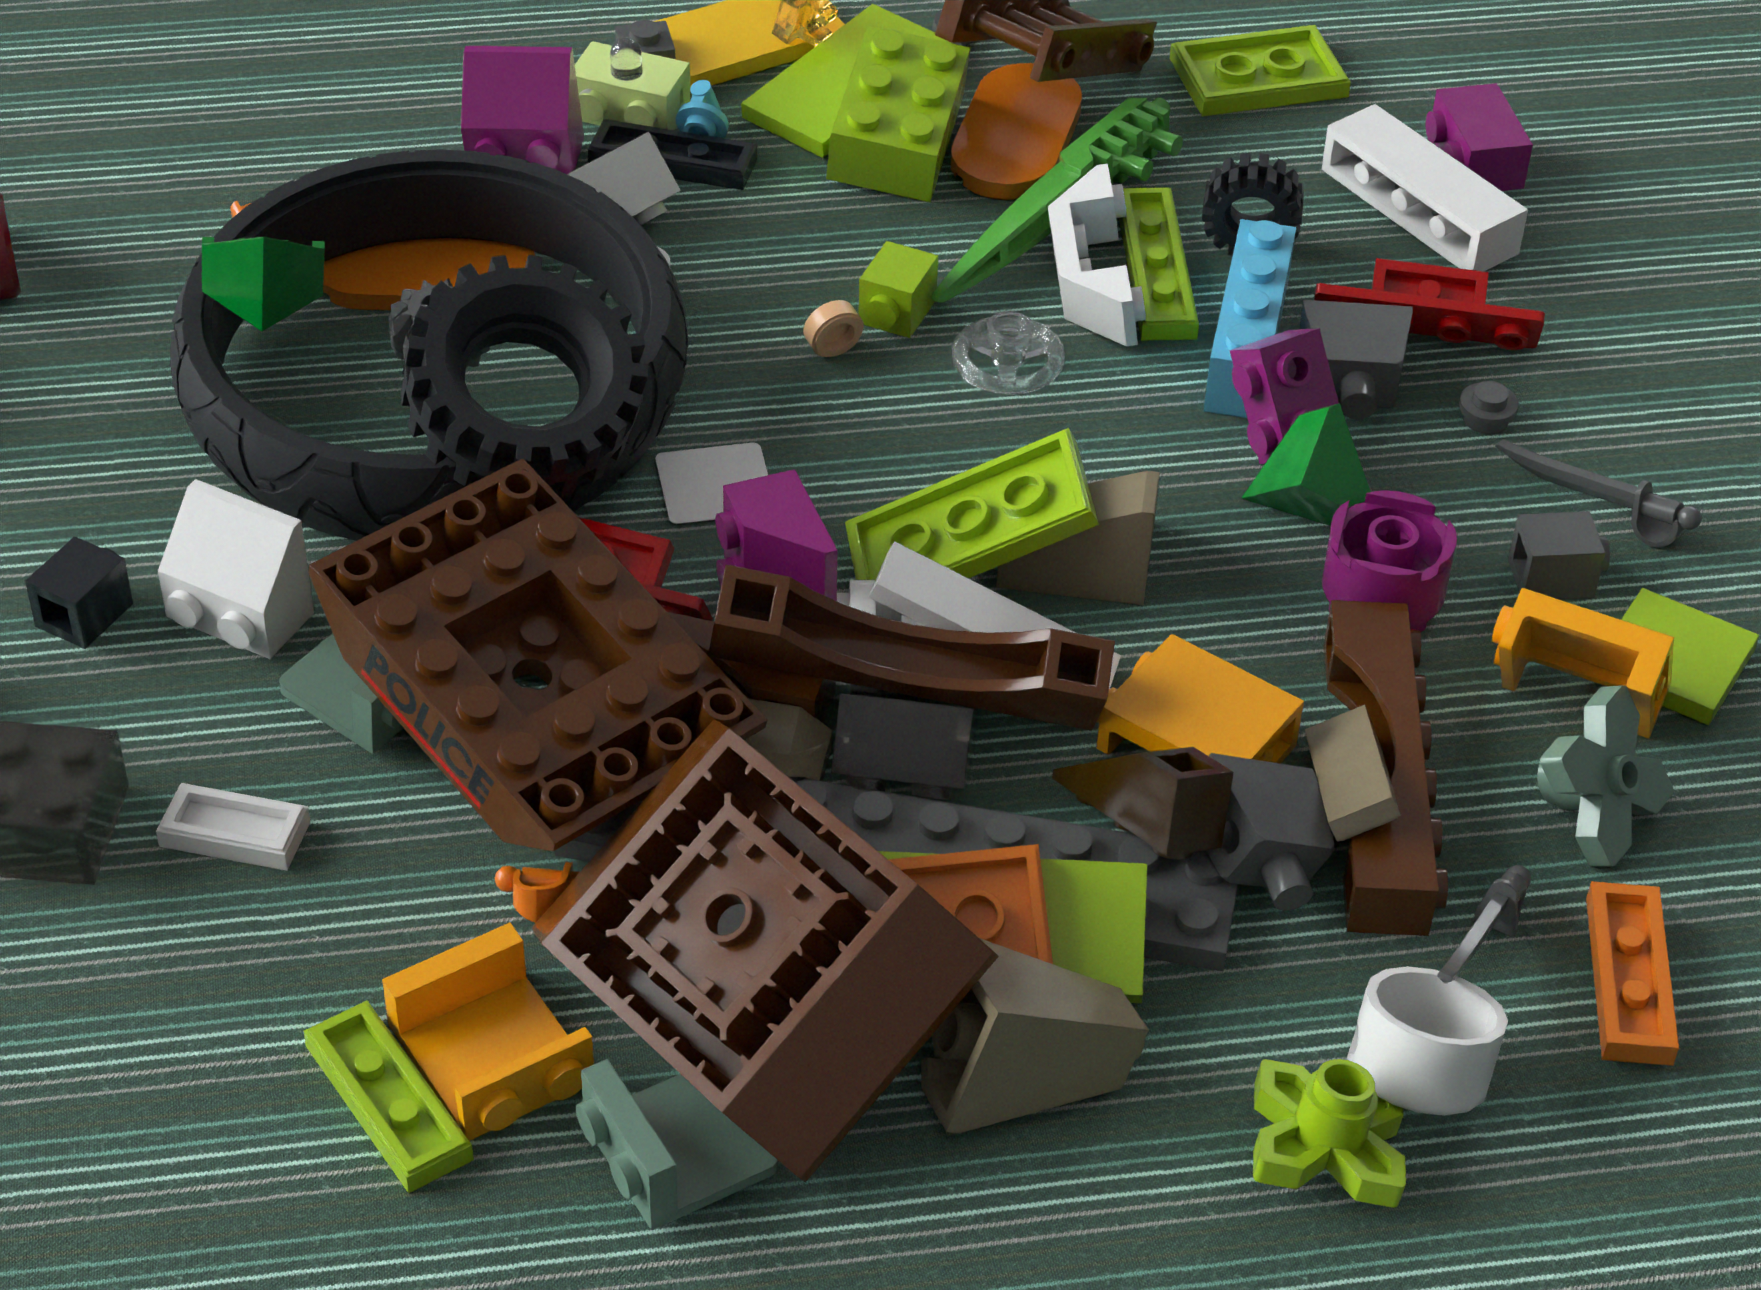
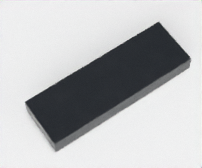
M603 119L588 148V163L649 132L674 179L744 190L757 161V144L608 119Z

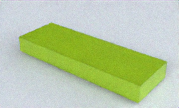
M368 1000L303 1031L307 1049L408 1194L474 1160L472 1144Z

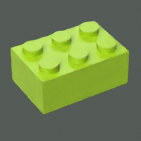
M867 25L831 130L826 179L931 203L963 99L971 47Z

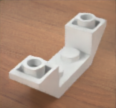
M1108 164L1096 165L1048 206L1064 319L1124 346L1138 345L1135 322L1146 320L1142 287H1130L1126 265L1092 270L1090 258L1079 260V258L1089 257L1087 245L1119 240L1116 218L1127 217L1122 184H1111Z

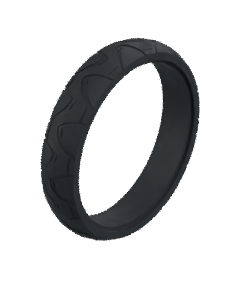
M437 149L377 154L376 157L370 158L367 156L318 169L300 176V179L296 181L293 179L269 191L264 198L260 197L246 206L214 236V243L263 236L288 240V242L312 246V241H325L324 262L363 248L416 239L465 238L497 241L522 246L562 263L577 267L578 271L587 275L594 282L598 279L608 287L607 293L619 305L625 304L631 312L630 321L636 333H642L645 348L640 364H648V378L642 393L643 399L632 433L629 434L624 451L619 459L616 461L610 457L603 476L594 483L584 474L579 476L574 493L560 497L555 485H549L572 511L605 492L618 482L617 478L623 477L641 459L664 428L677 401L674 399L682 385L689 340L682 297L676 278L667 260L643 227L623 207L601 191L598 193L592 186L556 169L499 154L493 156L490 153L465 150ZM201 253L178 297L172 322L175 323L174 331L171 332L170 347L172 383L186 422L199 446L209 455L213 463L244 492L266 507L301 520L307 527L357 541L482 479L473 475L468 484L464 486L453 479L457 464L448 457L434 465L426 454L378 453L330 444L303 435L262 412L240 392L223 368L226 351L244 319L202 292Z

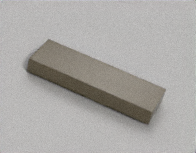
M1365 704L1305 729L1327 820L1337 842L1364 833L1401 816L1374 723Z

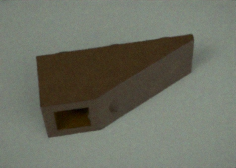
M1195 747L1137 753L1053 769L1052 779L1076 794V799L1079 802L1095 807L1113 819L1116 827L1132 832L1150 844L1153 852L1162 857L1187 859L1192 856L1193 852L1222 848L1234 772Z

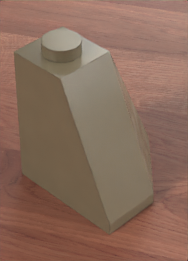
M1143 471L1088 483L1099 525L998 566L996 588L1144 605L1160 472Z
M980 939L999 957L932 1034L934 1058L927 1057L921 1059V1089L945 1131L962 1133L1122 1089L1134 1061L1139 1058L1143 1051L1145 1037L1149 1029L1121 988Z

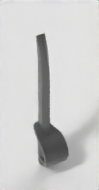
M1502 439L1495 445V447L1521 467L1544 480L1633 509L1631 517L1632 529L1636 536L1650 547L1662 548L1670 545L1685 529H1695L1701 523L1702 515L1696 507H1684L1682 502L1654 494L1652 482L1643 480L1636 487L1547 458L1505 439Z
M1521 865L1512 866L1507 869L1501 879L1495 880L1476 908L1474 925L1437 975L1444 984L1455 980L1460 975L1491 929L1514 938L1518 930L1519 917L1527 889L1531 883V874L1527 868Z

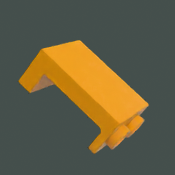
M1521 588L1514 608L1504 605L1501 609L1492 634V642L1498 644L1494 664L1500 666L1502 688L1515 692L1528 662H1536L1604 686L1625 685L1640 714L1637 735L1650 739L1671 685L1674 637Z
M1171 634L1153 653L1147 651L1139 658L1131 676L1118 689L1112 687L1108 690L1107 702L1097 720L1099 728L1096 748L1109 755L1126 738L1150 752L1195 747L1208 756L1211 753L1281 764L1297 746L1304 700Z

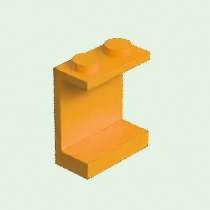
M510 922L382 979L389 1027L469 1141L489 1131L502 1130L514 1123L519 1117L555 1100H564L572 1097L582 1089L581 1070L594 1065L592 1036L586 1027L567 1035L527 979L524 941Z

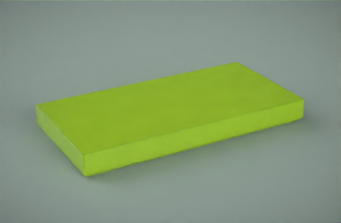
M871 4L741 103L742 118L824 158L829 154L831 130L867 25L935 40H946L935 36V32L882 7Z
M1067 428L846 521L845 525L855 579L876 581L884 559L894 541L969 579L1099 525L1077 442L1070 429Z
M878 851L887 859L936 855L934 853ZM1040 859L1053 964L1121 988L1130 1003H1142L1147 864Z

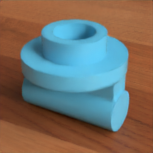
M698 80L690 88L692 94L690 102L683 104L677 112L676 125L682 132L725 138L729 128L728 119L721 111L710 82Z

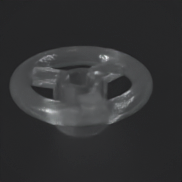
M1014 311L999 312L992 317L971 323L957 335L951 349L953 365L967 382L977 388L997 394L1016 395L1042 389L1060 375L1065 364V350L1058 336L1043 324ZM969 348L990 356L992 362L999 367L998 376L977 368L968 356ZM1048 353V361L1042 369L1030 375L1016 377V368L1023 365L1025 359Z

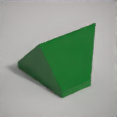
M263 236L214 243V237H202V292L263 332L323 296L325 241H312V246L288 242V240Z
M1340 403L1299 415L1241 499L1331 526L1336 510L1342 504L1349 501V507L1365 502L1366 493L1371 491Z

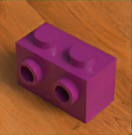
M1498 84L1436 89L1433 111L1427 113L1425 122L1428 140L1431 143H1435L1438 148L1499 190L1524 189L1533 144Z
M1320 328L1287 330L1230 350L1234 366L1232 370L1233 384L1244 403L1249 422L1247 437L1251 448L1257 454L1259 464L1267 462L1299 415L1339 403Z

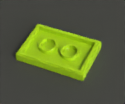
M1316 25L1171 44L1169 59L1202 117L1349 97L1351 81Z

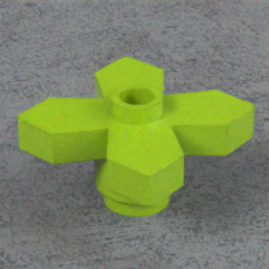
M1268 1059L1262 1060L1254 1083V1109L1273 1124L1259 1130L1253 1149L1254 1180L1259 1183L1297 1190L1326 1169L1355 1201L1391 1208L1397 1207L1406 1186L1405 1156L1384 1140L1397 1135L1404 1115L1403 1108L1392 1105L1378 1097L1375 1091L1374 1078L1369 1071L1355 1062L1344 1059L1329 1060L1324 1062L1318 1070L1310 1074L1304 1066Z

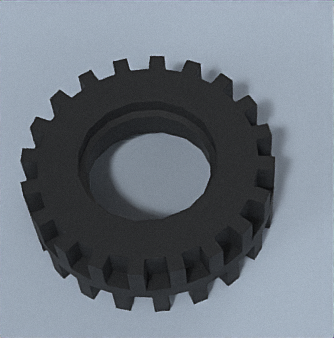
M506 255L491 258L487 273L479 275L470 263L458 269L455 287L451 288L441 280L432 289L429 307L426 308L420 305L414 318L411 336H409L402 372L404 379L401 389L402 406H410L411 408L408 428L413 438L426 434L429 438L426 456L434 465L448 457L457 464L453 479L466 486L473 475L484 478L523 458L548 485L554 484L560 497L574 493L579 476L584 474L594 483L603 476L610 457L616 461L619 459L624 451L628 436L632 433L643 399L642 393L648 378V364H640L645 348L642 333L630 335L627 333L632 316L631 312L625 304L610 309L604 303L608 287L598 279L589 288H586L574 281L578 268L564 263L560 274L542 270L541 256L528 255L525 268H509ZM506 342L532 344L556 355L573 372L579 385V400L574 410L560 421L542 426L511 424L486 412L471 397L465 384L466 368L471 358L483 348Z

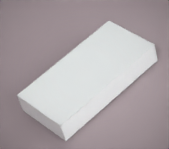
M181 783L156 830L159 847L288 871L310 824L308 806Z

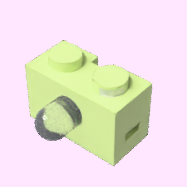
M620 38L613 45L592 41L575 64L582 122L600 126L603 119L675 130L677 128L676 115L679 108L691 100L690 62L644 53L638 42L632 38Z

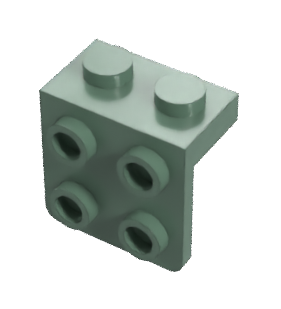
M333 633L280 677V692L284 697L371 754H374L403 729V726L343 659Z
M608 1059L581 1070L583 1102L576 1105V1115L580 1127L589 1143L593 1146L598 1145L610 1165L613 1179L624 1198L632 1199L651 1231L769 1178L776 1173L778 1160L725 1116L681 1074L631 1095Z

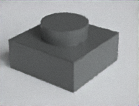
M640 20L629 25L615 26V43L617 47L675 59V47L666 21Z

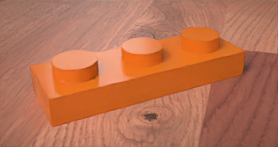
M1591 881L1586 904L1602 1060L1674 1066L1679 1043L1660 887Z

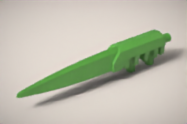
M1160 97L1155 98L1152 102L1147 101V98H1127L1061 151L1059 163L1022 194L981 235L932 293L931 298L935 302L943 303L1004 268L1051 234L1048 206L1096 165L1108 164L1112 185L1113 182L1122 184L1128 179V176L1142 181L1148 180L1153 171V162L1145 158H1154L1158 151L1176 156L1183 145V138L1169 132V114L1171 110L1169 103Z

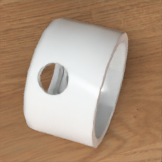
M1409 966L1385 969L1370 977L1347 1059L1369 1071L1374 1078L1375 1091L1378 1097L1392 1105L1417 1113L1443 1116L1466 1113L1484 1102L1508 1024V1018L1502 1005L1485 990L1461 977H1457L1455 980L1444 984L1437 977L1439 971L1435 969Z

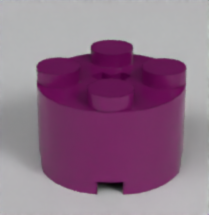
M1374 491L1366 493L1365 502L1349 507V501L1342 504L1332 518L1322 576V587L1329 601V611L1331 600L1408 604L1410 630H1420V633L1424 631L1428 621L1441 610L1446 597L1457 544L1456 530L1451 521L1448 519L1446 526L1435 516V505L1419 496L1399 491Z

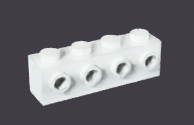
M1376 104L1371 105L1328 125L1321 170L1460 269L1486 271L1519 254L1528 209Z

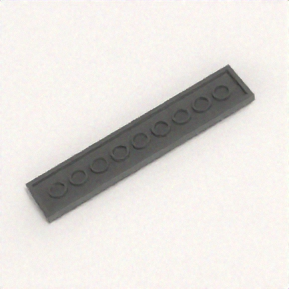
M790 777L791 780L877 851L945 854L1039 844L1040 859L1146 863L1147 888L1144 958L1224 971L1238 884L1229 883L1220 876L1206 850L1193 852L1192 856L1187 859H1170L1154 853L1150 844L1133 833L800 777ZM643 800L555 850V856L589 862Z

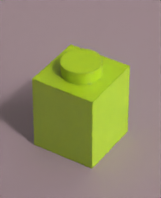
M886 241L859 278L858 314L863 324L911 338L935 303L931 297L937 288L938 255Z

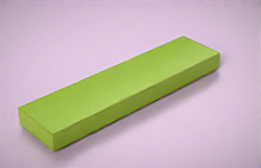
M1169 187L1123 188L1127 217L1119 218L1131 288L1142 287L1146 320L1138 321L1141 341L1197 340L1199 321L1172 190Z

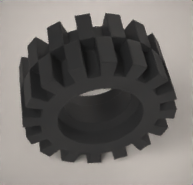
M1250 153L1240 154L1238 165L1230 157L1223 161L1222 170L1215 167L1211 172L1210 181L1206 182L1202 210V222H1205L1204 231L1207 237L1214 235L1213 244L1218 249H1221L1228 243V255L1233 256L1241 219L1251 221L1267 220L1279 225L1296 227V240L1300 233V225H1302L1304 188L1303 183L1298 184L1299 175L1294 168L1286 173L1287 163L1280 158L1277 159L1273 166L1269 165V154L1260 153L1259 162H1251ZM1245 197H1257L1270 202L1274 206V210L1264 215L1252 216L1237 211L1232 206V203Z

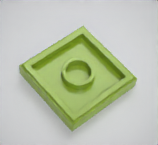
M1643 587L1621 619L1674 637L1672 680L1662 706L1706 725H1710L1756 649L1760 636Z

